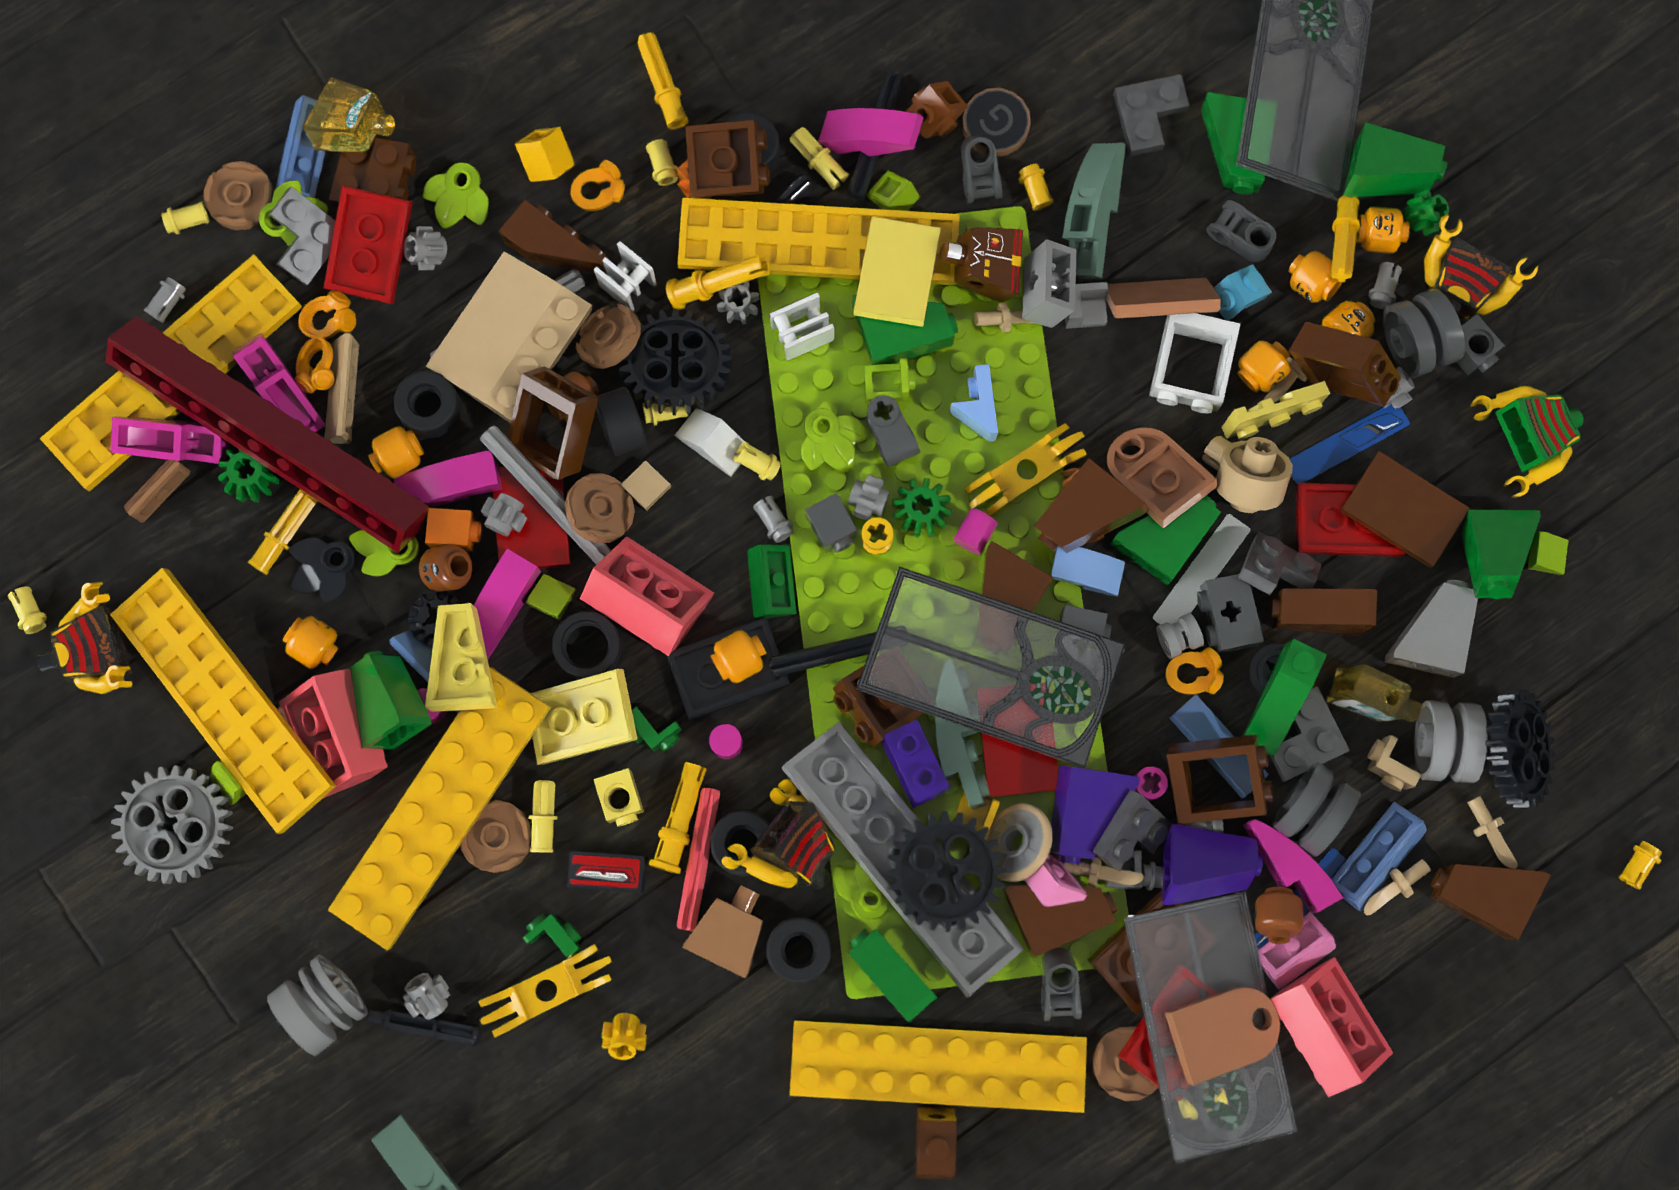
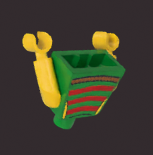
M1521 386L1498 393L1494 399L1484 395L1478 396L1470 406L1482 404L1487 408V411L1477 413L1474 416V419L1478 421L1487 419L1493 409L1500 408L1495 413L1522 473L1529 472L1524 477L1514 476L1505 482L1504 486L1509 485L1513 481H1518L1521 484V491L1511 496L1512 498L1525 495L1531 484L1536 483V485H1539L1560 473L1572 455L1571 445L1580 441L1581 435L1577 428H1580L1583 424V415L1576 408L1568 409L1564 398L1560 395H1547L1541 390L1529 386Z

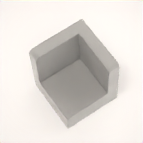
M1107 282L1076 284L1075 311L1065 318L1066 329L1106 325L1105 296L1108 291Z

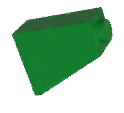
M1207 92L1202 104L1201 114L1223 186L1231 188L1239 194L1258 193L1265 180L1266 172L1240 163L1250 99ZM1257 100L1248 159L1267 165L1276 103Z
M1365 122L1354 146L1343 196L1418 194L1425 190L1430 191L1435 180L1440 182L1445 174L1447 161L1443 160L1445 146Z
M856 294V295H853V297H852V307H853V310H854V307H855V301H856V296H857V294ZM927 303L923 327L856 316L872 365L895 364L900 362V358H907L908 360L953 346L954 334L958 333L954 314H947L944 303Z
M1204 496L1166 527L1162 528L1155 520L1147 516L1118 532L1110 545L1165 585H1168L1210 529L1221 511L1215 508L1217 505L1210 497Z
M1468 510L1460 533L1475 598H1512L1541 517L1540 510Z
M373 651L366 653L360 661L350 667L362 748L394 750L431 725L430 715L400 656L385 655L382 651Z
M865 928L849 942L853 949L848 954L906 1021L910 1022L937 998L877 929L869 933Z

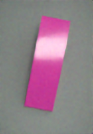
M852 108L832 110L827 112L818 142L837 154L861 151L869 157L911 150L915 147L924 117L916 113L886 109Z
M262 333L232 352L234 359L263 399L270 401L275 407L292 418L299 420L314 432L326 426Z
M112 417L111 453L218 464L220 461H229V456L226 452L230 449V443L200 423Z
M490 450L429 465L394 479L395 485L420 499L429 508L470 500L469 496L502 490L497 458Z
M508 548L474 604L478 611L487 659L490 658L524 605L523 599L541 573L536 565Z
M1256 819L1243 824L1249 837L1258 839V852L1263 856V861L1278 887H1288L1294 884L1309 912H1319L1343 898L1330 877L1295 842L1276 829Z

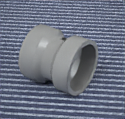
M1191 613L1179 617L1178 621L1173 624L1166 622L1156 627L1159 642L1169 659L1181 655L1182 650L1187 648L1194 650L1204 645L1200 627Z

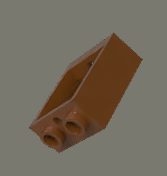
M1305 322L1289 349V352L1310 383L1313 385L1325 381L1329 392L1385 407L1389 398L1395 394L1399 387L1401 377L1378 340Z
M545 366L521 374L507 438L533 466L544 471V474L549 478L559 480L581 471L599 397ZM544 401L569 415L560 451L536 437Z
M1258 734L1170 745L1166 755L1178 824L1267 814L1269 802H1274L1272 781L1265 780L1263 767H1268V755L1266 746H1259ZM1247 754L1254 800L1196 806L1188 761Z

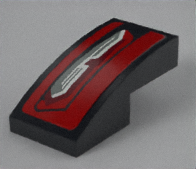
M570 851L567 887L644 893L648 857Z

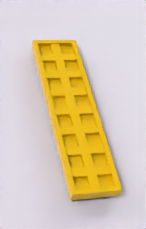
M682 198L678 269L713 271L762 253L766 259L761 261V263L768 260L770 274L860 280L871 218L878 217L941 228L931 284L956 285L954 281L955 265L941 262L940 250L945 241L957 243L960 214Z
M253 254L167 328L163 334L184 345L189 351L206 362L213 364L217 369L226 374L237 364L232 354L234 350L260 333L267 338L300 310L302 306ZM117 371L45 433L40 440L76 480L90 492L131 456L110 452L112 417L173 420L181 411L122 372Z
M161 568L110 614L277 834L287 831L336 787L331 778L169 569Z
M489 667L498 708L460 710L328 909L335 916L387 951L393 947L551 709V706L492 667Z
M794 1020L790 1096L1084 1113L1087 1037Z

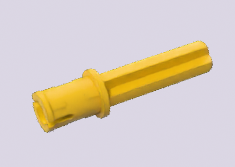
M651 32L642 34L638 37L637 44L656 92L655 102L660 104L668 129L682 128L688 123V118L679 98L681 95L680 89L674 86L656 35Z
M1340 197L1337 203V218L1332 224L1335 238L1331 276L1338 279V282L1341 283L1345 282V279L1351 278L1353 274L1356 234L1360 231L1361 227L1358 220L1360 201L1357 197Z
M300 489L271 531L264 533L266 538L247 563L267 575L282 551L290 548L287 544L318 500Z

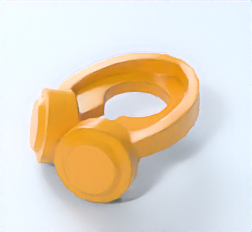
M603 160L598 168L584 171L576 177L571 185V198L579 208L585 211H599L610 206L613 202L619 203L623 197L625 187L623 180L619 179L621 176L620 171L614 163ZM592 181L600 184L607 181L611 183L610 187L601 190L600 195L595 199H586L581 194L582 186L587 182Z
M330 291L327 296L311 300L303 307L299 314L298 323L300 330L310 338L321 337L325 340L333 337L338 332L353 331L356 325V315L349 309L350 299L341 292ZM334 309L336 310L334 317L328 320L327 325L323 329L317 330L314 328L312 320L316 312L323 310L328 313Z
M321 337L309 339L301 348L296 362L297 375L294 380L301 390L310 394L316 389L327 390L335 382L334 373L330 370L334 354L333 348L327 340ZM322 350V359L317 363L316 368L313 369L310 366V360L316 352Z
M1210 647L1205 648L1201 652L1182 653L1169 662L1165 671L1166 681L1173 690L1181 694L1195 695L1205 691L1215 694L1221 688L1224 680V674L1220 671L1222 660L1219 654ZM1185 663L1191 664L1195 668H1206L1209 671L1207 676L1197 677L1190 684L1181 682L1177 676L1179 666Z

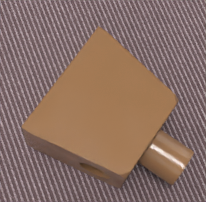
M740 885L731 905L716 898L682 948L743 978H747L764 922L751 915L760 894Z

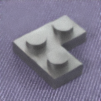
M1181 74L1115 88L1113 93L1129 156L1163 149L1164 140L1158 117L1185 112L1189 108Z
M289 187L268 214L297 236L277 262V265L303 285H308L330 255L336 221L293 187Z
M1258 532L1252 541L1238 578L1271 595L1276 587L1279 578L1301 589H1312L1322 564L1316 562L1308 554L1299 553L1284 545L1279 539Z
M1318 686L1310 690L1293 722L1299 735L1282 742L1276 755H1270L1284 782L1306 772L1316 762L1323 764L1350 751Z
M1130 790L1092 852L1108 866L1120 871L1125 861L1131 857L1136 843L1142 849L1154 854L1158 846L1166 839L1172 823L1141 794Z

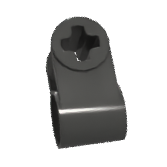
M980 134L968 136L961 145L964 172L963 186L967 204L973 203L974 199L994 196L996 199H1001L1002 184L994 144L991 140ZM978 142H983L987 148L985 156L980 160H972L970 156L972 146Z
M1227 200L1223 204V212L1216 222L1209 224L1207 227L1208 235L1217 243L1230 248L1248 261L1261 262L1269 256L1276 240L1274 227L1249 212L1241 204ZM1259 237L1266 245L1256 246L1251 242L1250 238Z
M881 395L875 397L868 405L867 422L885 465L890 467L919 454L920 449L909 425H907L897 402L890 396ZM878 408H882L884 412L890 411L887 421H884L882 417L876 418Z
M1054 948L1046 952L1042 958L1041 1007L1044 1021H1050L1051 1017L1073 1016L1074 1019H1081L1082 1016L1079 975L1073 955L1065 948ZM1058 968H1068L1063 973H1053Z

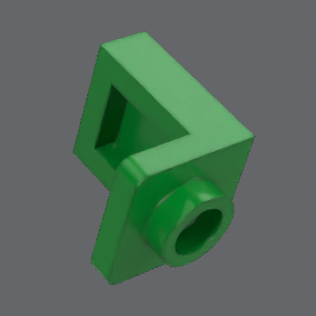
M637 707L632 709L638 738L635 741L638 744L645 740L655 753L658 749H661L663 752L667 751L680 740L677 734L682 729L676 721L658 734Z
M544 914L539 915L527 925L526 928L529 933L523 937L527 944H532L547 932L567 958L576 955L583 949L578 943L582 936L569 921L563 924L554 914H550L547 918Z

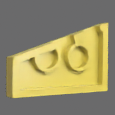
M1325 381L1291 391L1283 395L1279 399L1280 402L1276 404L1272 398L1260 401L1257 403L1258 405L1250 408L1248 411L1245 406L1234 409L1223 424L1222 430L1226 439L1238 436L1239 440L1246 439L1258 433V427L1270 423L1271 428L1277 427L1291 420L1289 415L1302 411L1303 415H1307L1323 407L1322 402L1330 395L1329 389Z
M471 603L438 606L425 707L431 712L498 708L478 611Z

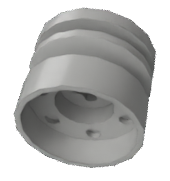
M317 955L310 961L312 970L308 967H302L299 970V977L304 988L291 980H286L267 996L268 1004L282 1027L299 1046L313 1056L319 1055L337 1040V1035L331 1022L344 1030H349L353 1027L351 1017L358 1021L368 1014L357 988L349 977L322 955Z

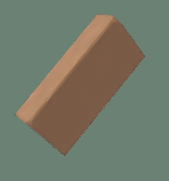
M167 460L124 505L126 512L141 523L145 522L187 478L191 471L180 461Z

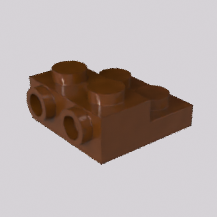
M755 120L685 126L690 195L692 198L764 194V185L770 184L768 164H762L761 150H767L765 128L760 129L759 123Z
M376 137L374 142L369 141L365 150H362L358 146L357 138H354L356 140L352 143H356L357 147L342 148L329 197L332 205H339L342 185L408 200L409 189L406 185L409 175L415 173L417 157L414 155L409 144Z
M897 646L875 659L867 684L934 707L936 706V702ZM862 666L837 683L833 688L836 693L833 698L837 708L843 713L849 712L856 722L854 731L857 737L863 743L869 742L874 748L885 741L884 737L886 734L913 722L927 712L857 689L864 666Z

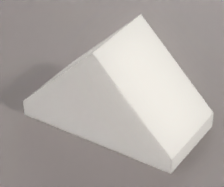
M696 408L675 434V437L730 477L741 465L733 459L734 455L739 456L735 452L744 440L722 419Z

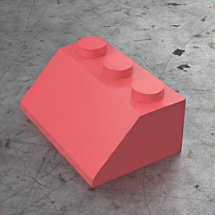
M626 536L593 568L580 599L621 625L624 629L643 639L655 649L669 656L685 639L713 597L714 592Z
M350 668L315 675L279 701L290 727L336 785L325 797L369 780L388 767L383 749L362 748Z
M1335 957L1289 983L1270 998L1278 1012L1279 1019L1283 1021L1294 1039L1296 1048L1303 1054L1314 1073L1316 1081L1323 1087L1328 1097L1363 1083L1393 1054V1051Z

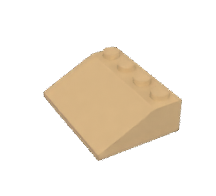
M503 252L426 367L433 372L440 373L452 385L511 423L521 374L544 366L552 370L591 313L592 305L553 279L510 254Z

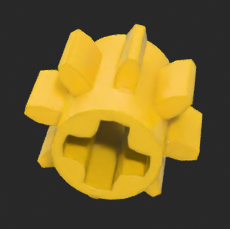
M630 1013L615 1015L612 1023H603L602 1048H608L609 1054L616 1059L628 1060L633 1058L636 1054V1049L640 1051L645 1050L647 1038L646 1024H640L639 1018Z

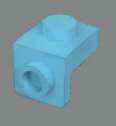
M1253 264L1226 276L1214 287L1221 298L1219 312L1227 321L1233 319L1243 309L1264 300L1272 293Z

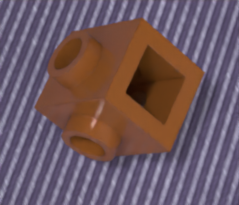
M943 81L930 84L919 90L913 96V104L906 112L920 114L924 117L919 134L927 139L939 135L945 137L951 133L957 126L955 121L968 106L949 82Z

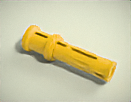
M760 253L757 256L710 272L697 270L690 277L681 280L670 279L666 283L667 297L671 305L678 310L683 309L687 303L699 299L707 301L713 296L714 292L762 276H768L770 274L768 260L761 263L766 257Z
M688 762L684 763L666 826L662 827L658 832L660 841L654 859L649 861V866L680 874L681 868L678 865L684 846L689 845L690 842L687 831L707 770L706 768Z

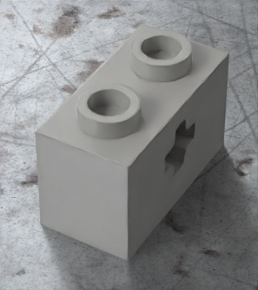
M1045 240L1024 258L1022 319L1053 328L1075 311L1076 249Z

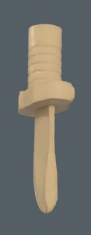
M1004 302L997 305V311L975 312L973 316L975 326L999 325L1001 332H1010L1011 324L1035 323L1022 319L1023 310L1009 311L1007 304Z
M1291 357L1287 359L1290 366L1289 374L1265 396L1264 400L1272 398L1276 402L1285 395L1296 378L1302 381L1308 379L1294 359Z
M1481 796L1468 801L1469 807L1480 824L1479 827L1473 830L1474 834L1477 837L1486 834L1501 863L1510 869L1517 868V861L1497 828L1505 823L1502 817L1499 816L1493 819Z
M1097 855L1092 860V863L1080 861V864L1064 862V866L1071 874L1088 877V886L1096 887L1098 879L1122 885H1136L1144 879L1141 873L1127 870L1118 871L1114 868L1101 866L1102 860Z
M1421 859L1403 872V874L1397 868L1392 869L1390 875L1393 882L1369 898L1364 906V914H1373L1400 892L1406 898L1414 894L1411 885L1431 871L1429 865Z

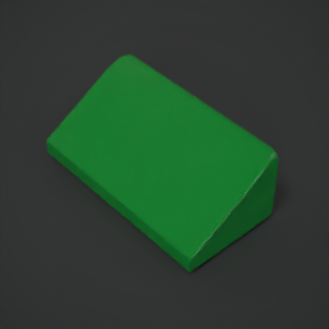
M757 545L749 549L747 556L754 618L796 615L790 545Z

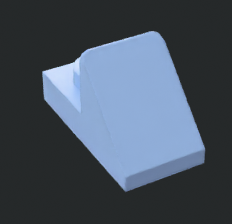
M989 364L977 365L974 368L973 377L968 378L970 399L976 398V400L952 403L950 413L988 442L996 441L998 428Z

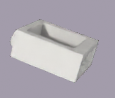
M1197 313L1168 315L1149 396L1156 397L1159 403L1174 406L1181 403L1190 405L1193 411L1209 414L1212 411L1217 412L1224 401L1240 323ZM1174 333L1223 345L1212 395L1163 384Z

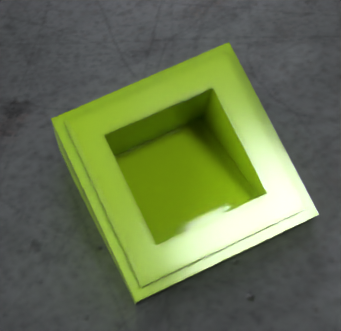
M889 170L866 194L872 202L883 210L908 211L919 198V194L911 181Z
M1536 532L1530 547L1528 569L1564 575L1568 540L1547 532Z
M543 574L526 603L528 606L561 621L576 589Z
M216 761L212 765L210 780L213 784L220 786L219 792L229 799L227 802L230 805H233L245 796L246 792L224 763Z

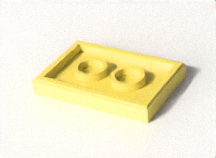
M878 217L871 218L854 307L855 316L920 327L924 326L941 228Z
M615 669L531 693L551 706V709L532 736L537 765H544L638 740L624 669Z

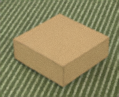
M645 460L621 484V487L647 511L671 488V485Z

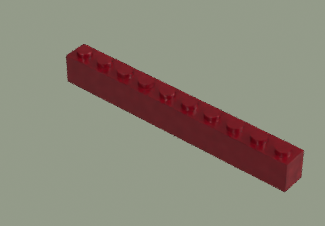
M135 316L108 338L106 363L392 550L399 553L423 528L429 506L421 502L420 499L410 495L392 483L388 478L381 476L364 465L359 459L352 457L335 446L330 440L321 437L299 420L292 418L275 407L270 401L263 399L246 388L241 382L235 381L217 369L213 364L206 362L189 351L184 345L166 336L155 326Z

